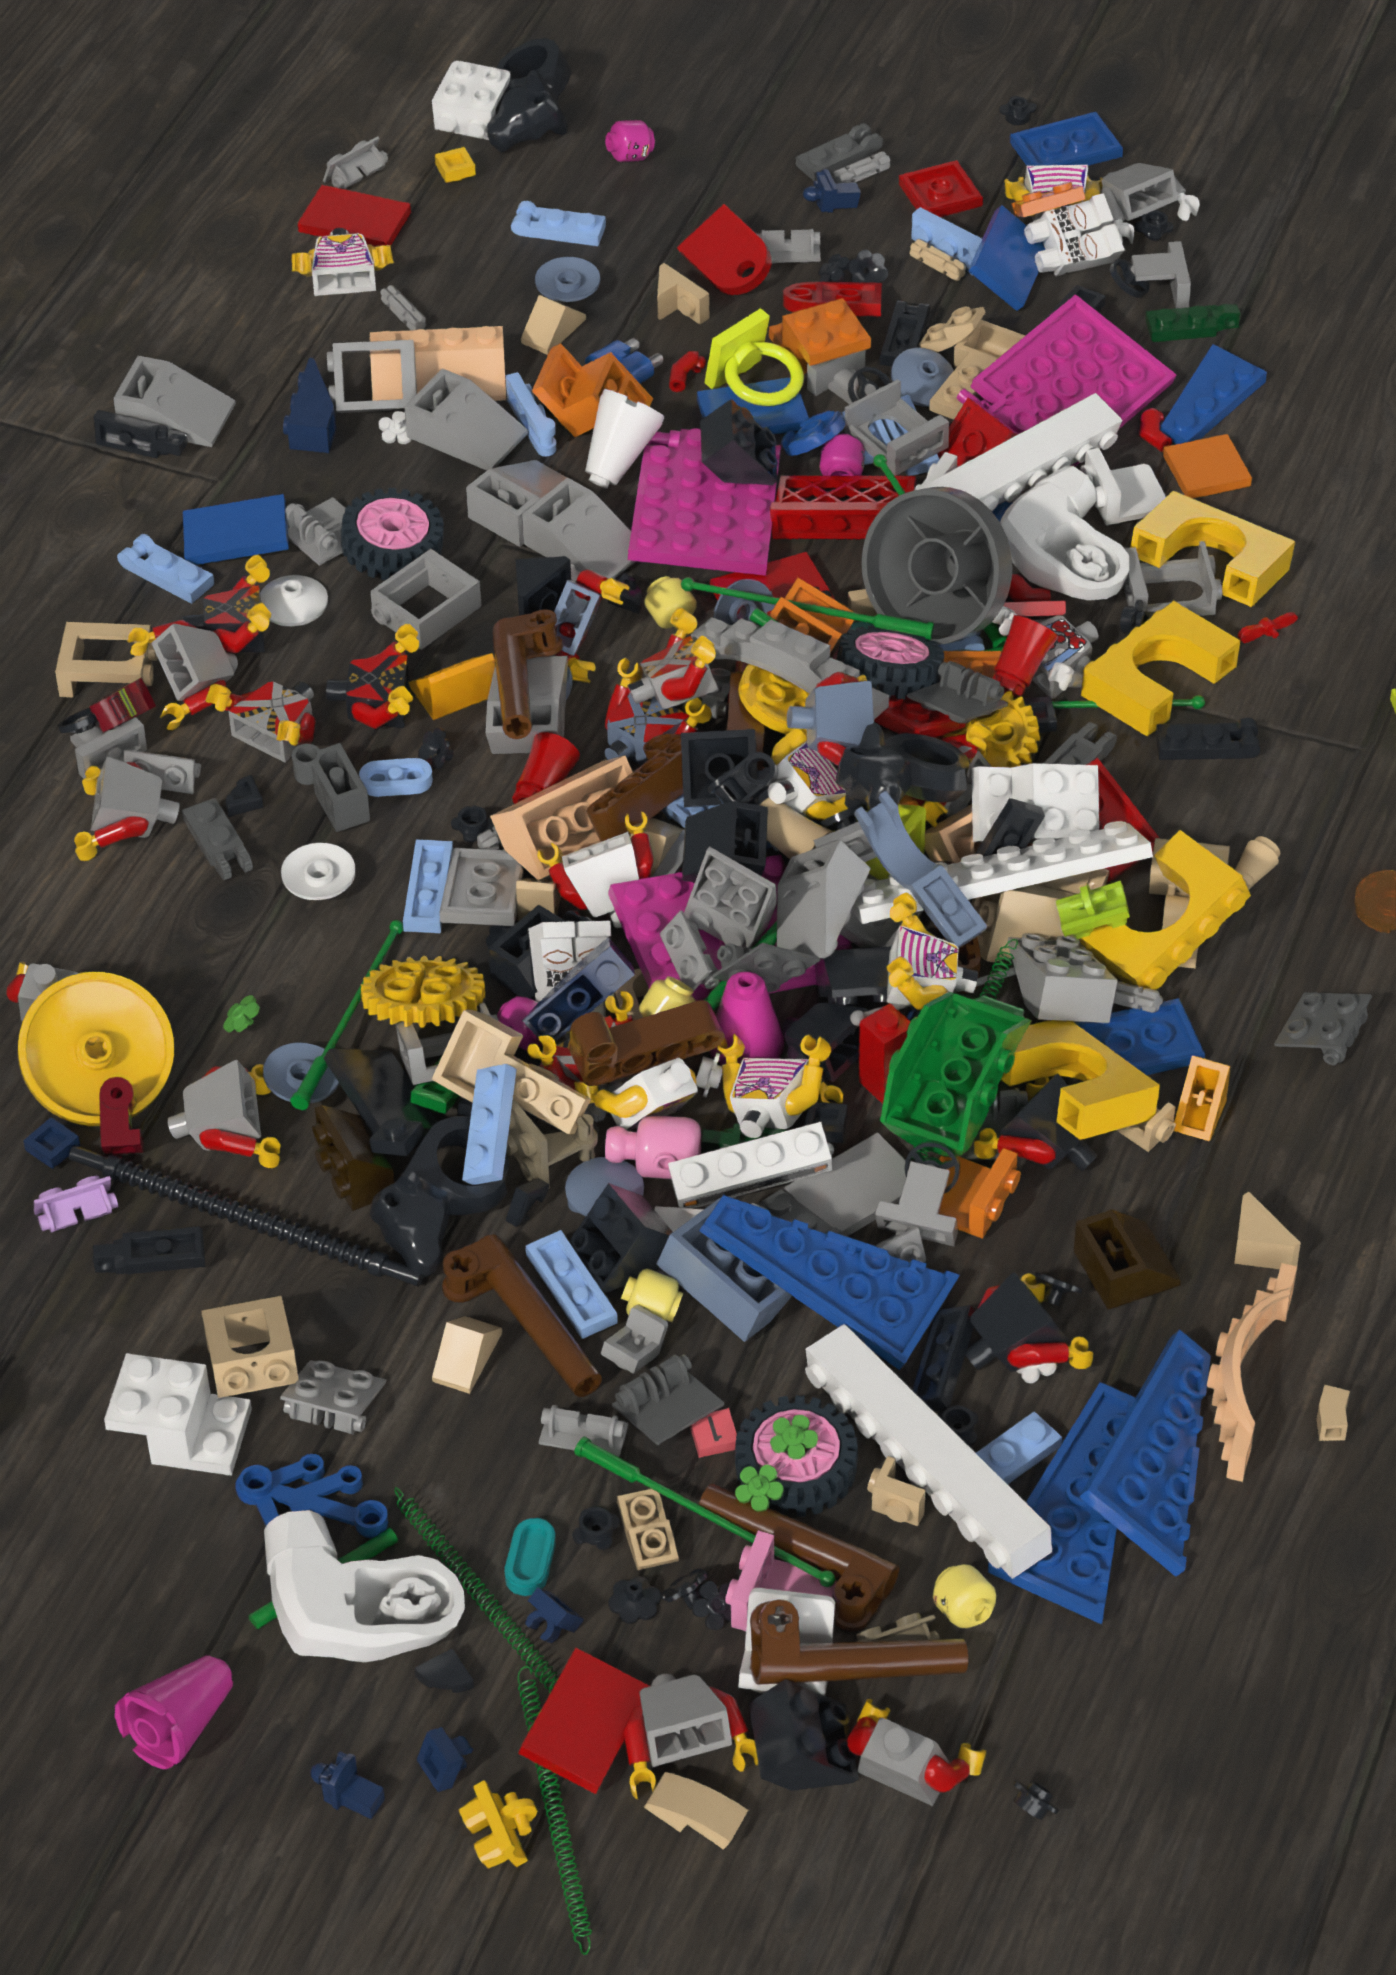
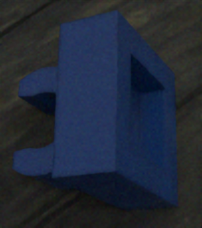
M539 1587L528 1599V1602L538 1610L529 1614L525 1625L536 1630L541 1622L546 1620L547 1629L540 1638L548 1643H553L557 1640L561 1633V1628L574 1633L584 1621L580 1615L556 1594Z
M440 1727L427 1731L417 1761L436 1791L440 1792L453 1787L458 1772L467 1767V1763L462 1756L472 1753L473 1749L464 1736L450 1740L444 1729Z

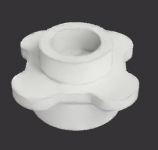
M716 1053L715 1059L704 1056L702 1058L696 1077V1086L705 1089L703 1097H707L710 1087L718 1088L722 1076V1066L717 1065L720 1053Z

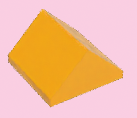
M492 653L470 658L409 682V685L431 718L435 720L488 699L495 668V659Z

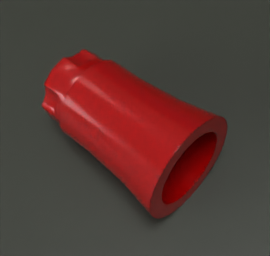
M1018 615L1013 616L1006 642L994 667L995 673L992 676V679L1000 682L1004 688V694L1010 690L1015 698L1023 696L1026 687L1030 686L1046 654L1058 639V635L1055 632L1029 618Z
M549 732L536 734L533 738L524 770L516 784V791L512 797L513 803L516 804L565 780L580 759L578 749L570 741L557 734Z

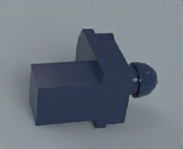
M828 169L816 172L817 181H814V186H809L803 191L804 199L810 202L816 201L820 211L833 213V209L857 208L861 194L857 183H835Z
M340 1751L337 1755L336 1764L316 1763L311 1768L310 1775L313 1781L322 1785L324 1801L331 1804L337 1810L342 1805L372 1819L385 1800L383 1787L358 1776L356 1757L351 1753L345 1754Z

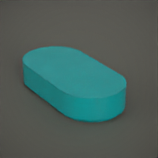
M529 1518L520 1522L514 1530L504 1572L508 1589L517 1595L531 1596L537 1587L543 1589L546 1585L556 1546L555 1530L548 1521L541 1518Z

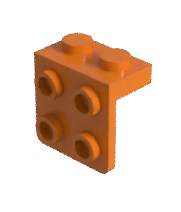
M1003 1148L991 1169L958 1157L960 1162L959 1179L954 1187L943 1195L938 1214L956 1218L959 1230L983 1239L992 1222H996L1000 1217L1004 1202L1009 1193H1014L1021 1176V1172L1016 1170L1018 1154ZM941 1156L939 1160L941 1162H946L952 1159L950 1157ZM955 1166L946 1169L950 1171L946 1187L954 1179Z

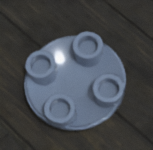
M605 1157L590 1159V1161H585L578 1165L568 1176L565 1187L568 1207L575 1213L587 1216L608 1183L643 1196V1178L638 1174L636 1168L626 1161L612 1163Z

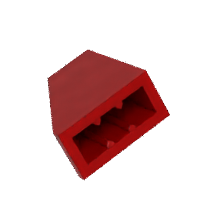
M891 1003L860 1021L859 1082L882 1104L890 1070V1060L894 1052L898 1049L900 1050L905 1042L907 1029L910 1021Z

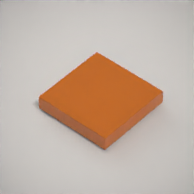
M1228 434L1164 447L1163 457L1183 494L1193 499L1251 486L1252 477Z

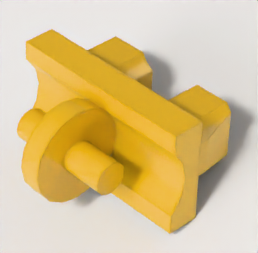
M485 1780L474 1785L473 1788L477 1797L461 1807L459 1812L463 1822L472 1834L487 1826H490L492 1830L491 1834L474 1843V1848L480 1861L488 1869L508 1859L516 1867L527 1862V1857L515 1832V1828H517L521 1836L531 1832L532 1829L529 1822L537 1814L534 1802L526 1798L518 1799L515 1792H510L504 1796L506 1806H504L498 1793H491Z

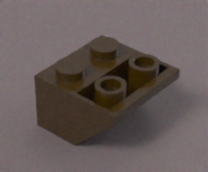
M324 1105L315 1107L316 1124L312 1126V1131L319 1145V1149L315 1150V1155L323 1172H330L332 1176L331 1182L339 1199L345 1198L352 1211L372 1204L373 1197L395 1182L393 1168L384 1154L372 1153L369 1139L373 1135L360 1115Z
M1113 1209L1076 1221L1073 1251L1107 1310L1180 1286L1181 1280L1145 1221Z

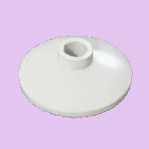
M289 575L277 578L268 583L260 592L261 602L272 614L269 621L281 626H300L310 623L323 614L328 604V595L324 586L317 580L302 575Z
M312 843L297 848L287 856L281 868L282 881L292 894L308 900L329 899L341 894L352 884L355 877V863L351 855L339 846L329 843Z

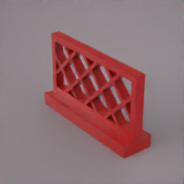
M781 476L775 502H772L770 507L772 539H865L869 527L877 514L899 495L897 492L892 491L894 487L886 476ZM895 476L901 487L904 488L905 493L914 491L917 485L916 476ZM787 488H802V489H800V490H798V491H796V492H792L791 490H789V489H787ZM826 488H836L830 492L824 491ZM860 488H870L864 492L858 491ZM812 495L817 497L809 502L805 500V498ZM846 495L851 497L850 499L844 502L839 500V498ZM880 495L885 497L884 499L878 502L873 500V498L878 497Z

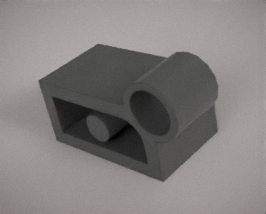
M340 743L323 749H319L313 744H302L293 750L292 763L295 780L305 785L314 784L315 795L336 832L370 821L367 789Z

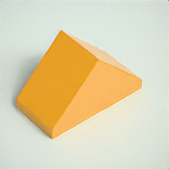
M1192 1056L1174 1121L1176 1124L1175 1132L1207 1141L1211 1140L1227 1100L1230 1065Z

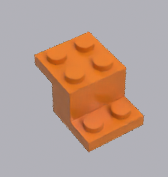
M843 298L782 316V323L769 327V338L773 344L789 350L799 360L804 374L807 373V364L812 366L871 348V337Z
M561 343L550 349L532 389V392L539 401L553 413L574 437L594 428L600 396L604 389L627 396L628 400L635 403L641 402L649 407L653 400L652 396L611 352L581 366Z
M797 578L786 597L779 599L769 616L789 628L830 645V657L832 658L839 647L842 635L844 633L847 634V631L851 629L856 620L805 611L787 600L855 612L802 579Z

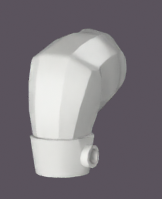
M1065 466L1037 482L1035 487L1020 495L1005 511L1000 524L1008 539L1012 562L1030 582L1040 587L1083 600L1107 599L1116 595L1129 573V554L1121 544L1096 531L1082 519L1095 504L1096 491L1088 476L1074 466Z
M310 1510L282 1514L270 1521L264 1529L267 1573L270 1575L272 1602L282 1633L292 1650L300 1656L335 1657L358 1662L385 1659L407 1651L430 1646L445 1638L457 1626L465 1610L464 1590L457 1576L437 1559L417 1555L386 1561L360 1560L341 1564L337 1560V1551L324 1518L319 1513Z

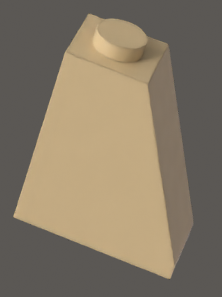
M1034 884L973 898L971 905L988 926L983 933L977 936L981 957L986 961L995 962L997 954L1000 953V948L1007 944L1008 937L1022 938L1023 934L1031 933L1040 935L1045 939L1057 940L1058 936H1064L1056 900L1075 894ZM1003 948L1001 952L1010 953L1009 948ZM1002 953L1004 956L1011 958V955Z

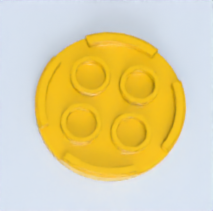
M751 664L745 668L738 687L740 699L747 711L765 726L785 735L792 730L787 726L789 706L805 707V701L809 695L808 692L780 676Z

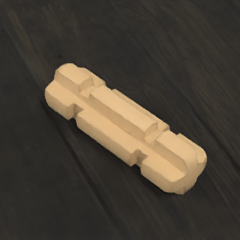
M917 239L911 244L910 255L913 258L922 261L942 274L947 272L946 276L954 281H959L965 276L966 265L957 259L952 261V256L934 246H930V244L921 239Z

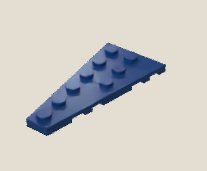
M725 1195L718 1201L699 1230L838 1328L845 1324L875 1354L899 1370L908 1360L960 1276L950 1271L941 1273L926 1268V1263L914 1259L908 1262L890 1256L888 1250L831 1231L825 1234L808 1228V1223L796 1219L790 1222L772 1216L769 1210Z
M1178 1330L1170 1337L1079 1496L1175 1577L1182 1573L1186 1567L1187 1557L1183 1556L1184 1542L1189 1538L1190 1524L1187 1523L1188 1507L1194 1500L1200 1449L1196 1447L1197 1433L1202 1430L1203 1425L1200 1407L1201 1399L1206 1396L1211 1357L1209 1353L1181 1330Z
M1101 1382L1026 1501L1050 1526L1052 1553L1013 1579L1001 1567L997 1569L990 1562L988 1563V1573L1099 1624L1103 1622L1117 1528L1079 1496L1135 1400V1397Z

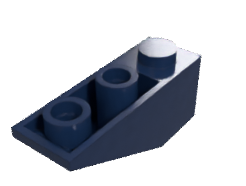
M309 358L305 371L299 372L298 392H293L291 396V413L284 417L283 433L288 435L290 449L329 453L336 433L334 405L314 358Z
M608 937L585 956L522 1021L538 1039L539 1036L547 1035L556 1042L570 1030L575 1019L592 1012L608 996H611L635 975L632 963Z

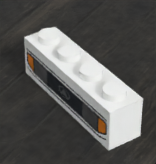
M818 1122L670 1162L668 1167L679 1208L693 1209L711 1204L723 1195L733 1198L832 1171V1158L822 1124Z

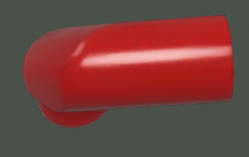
M688 351L671 367L669 388L674 392L683 391L686 386L687 373L690 370L695 373L701 372V368L704 369L706 365L705 357L699 355L698 351Z
M1149 408L1141 415L1139 434L1142 439L1163 453L1164 447L1171 446L1172 439L1160 431L1161 420L1164 421L1163 413L1155 408Z
M1012 574L1008 596L1014 602L1050 601V589L1032 588L1020 575Z

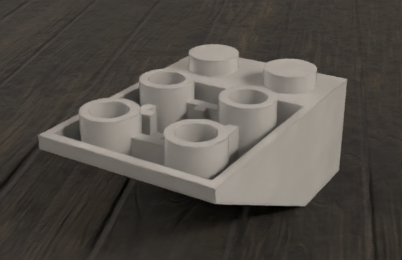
M137 356L113 398L116 414L165 425L168 427V430L175 429L187 433L188 443L212 447L236 404L235 400L173 363L143 356Z
M443 368L405 406L408 438L484 470L496 468L528 434L526 427L470 379Z
M537 460L488 469L466 487L468 518L521 547L524 544L522 514L567 477Z
M568 477L522 514L524 545L545 557L566 556L579 572L592 570L607 578L616 579L636 562L628 560L631 531L593 491Z
M567 656L527 659L532 729L530 734L522 739L509 738L503 731L495 663L487 700L485 732L492 754L530 753L534 736L541 732L554 733L564 737Z
M841 840L791 857L777 890V947L823 959L835 951L838 945L837 938L843 926L851 918L852 913L850 911L857 897L863 892L865 888L864 882L871 869Z
M709 846L684 914L687 919L696 923L699 929L722 940L725 944H735L743 947V949L752 948L768 927L777 905L776 885Z
M1031 933L1023 934L1022 938L1008 937V941L1012 939L1018 940L1016 949L1009 948L1014 956L1012 961L1024 1004L1037 1019L1096 1023L1110 1022L1117 979L1106 969L1105 965L1101 964L1093 956L1092 952L1088 951L1080 943L1079 939L1071 936H1058L1057 940H1051ZM1011 941L1008 946L1015 948L1016 941Z

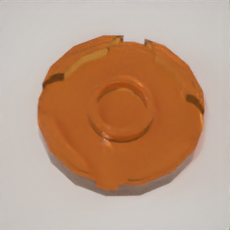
M1394 870L1373 872L1364 877L1356 887L1354 904L1358 918L1367 926L1380 932L1391 933V929L1396 930V871Z

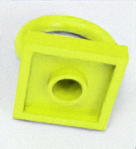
M760 308L712 339L704 383L711 389H717L727 383L730 389L746 402L759 406H777L792 400L799 393L804 382V372L799 360L789 350L779 345L765 342L770 316ZM762 355L776 358L784 363L790 371L791 379L784 389L773 393H763L747 387L740 380L739 374L751 369L761 361Z

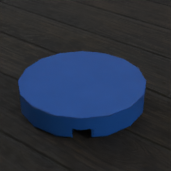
M839 411L819 413L804 420L800 424L801 429L797 433H794L793 430L788 431L781 440V446L789 456L808 452L840 433L845 427V420Z

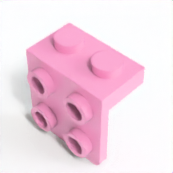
M758 1531L753 1545H746L743 1549L739 1569L742 1572L739 1580H731L726 1594V1604L731 1605V1627L746 1631L750 1591L753 1588L833 1597L836 1581L831 1587H823L816 1577L790 1563L774 1559V1535Z

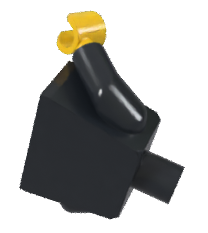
M818 1003L800 1019L789 1017L782 1025V1033L789 1047L787 1051L789 1059H809V1056L801 1050V1041L806 1035H810L816 1040V1046L818 1038L822 1037L831 1047L829 1057L820 1062L823 1073L819 1091V1102L830 1103L827 1100H834L837 1104L843 1103V1092L841 1089L833 1085L827 1086L825 1082L826 1080L834 1082L860 1057V1026L852 1024L850 1016L857 1010L862 1012L869 1010L862 1008L858 1004L837 1005Z

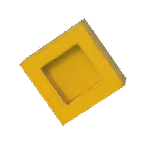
M465 147L435 154V165L446 183L476 175L475 164Z

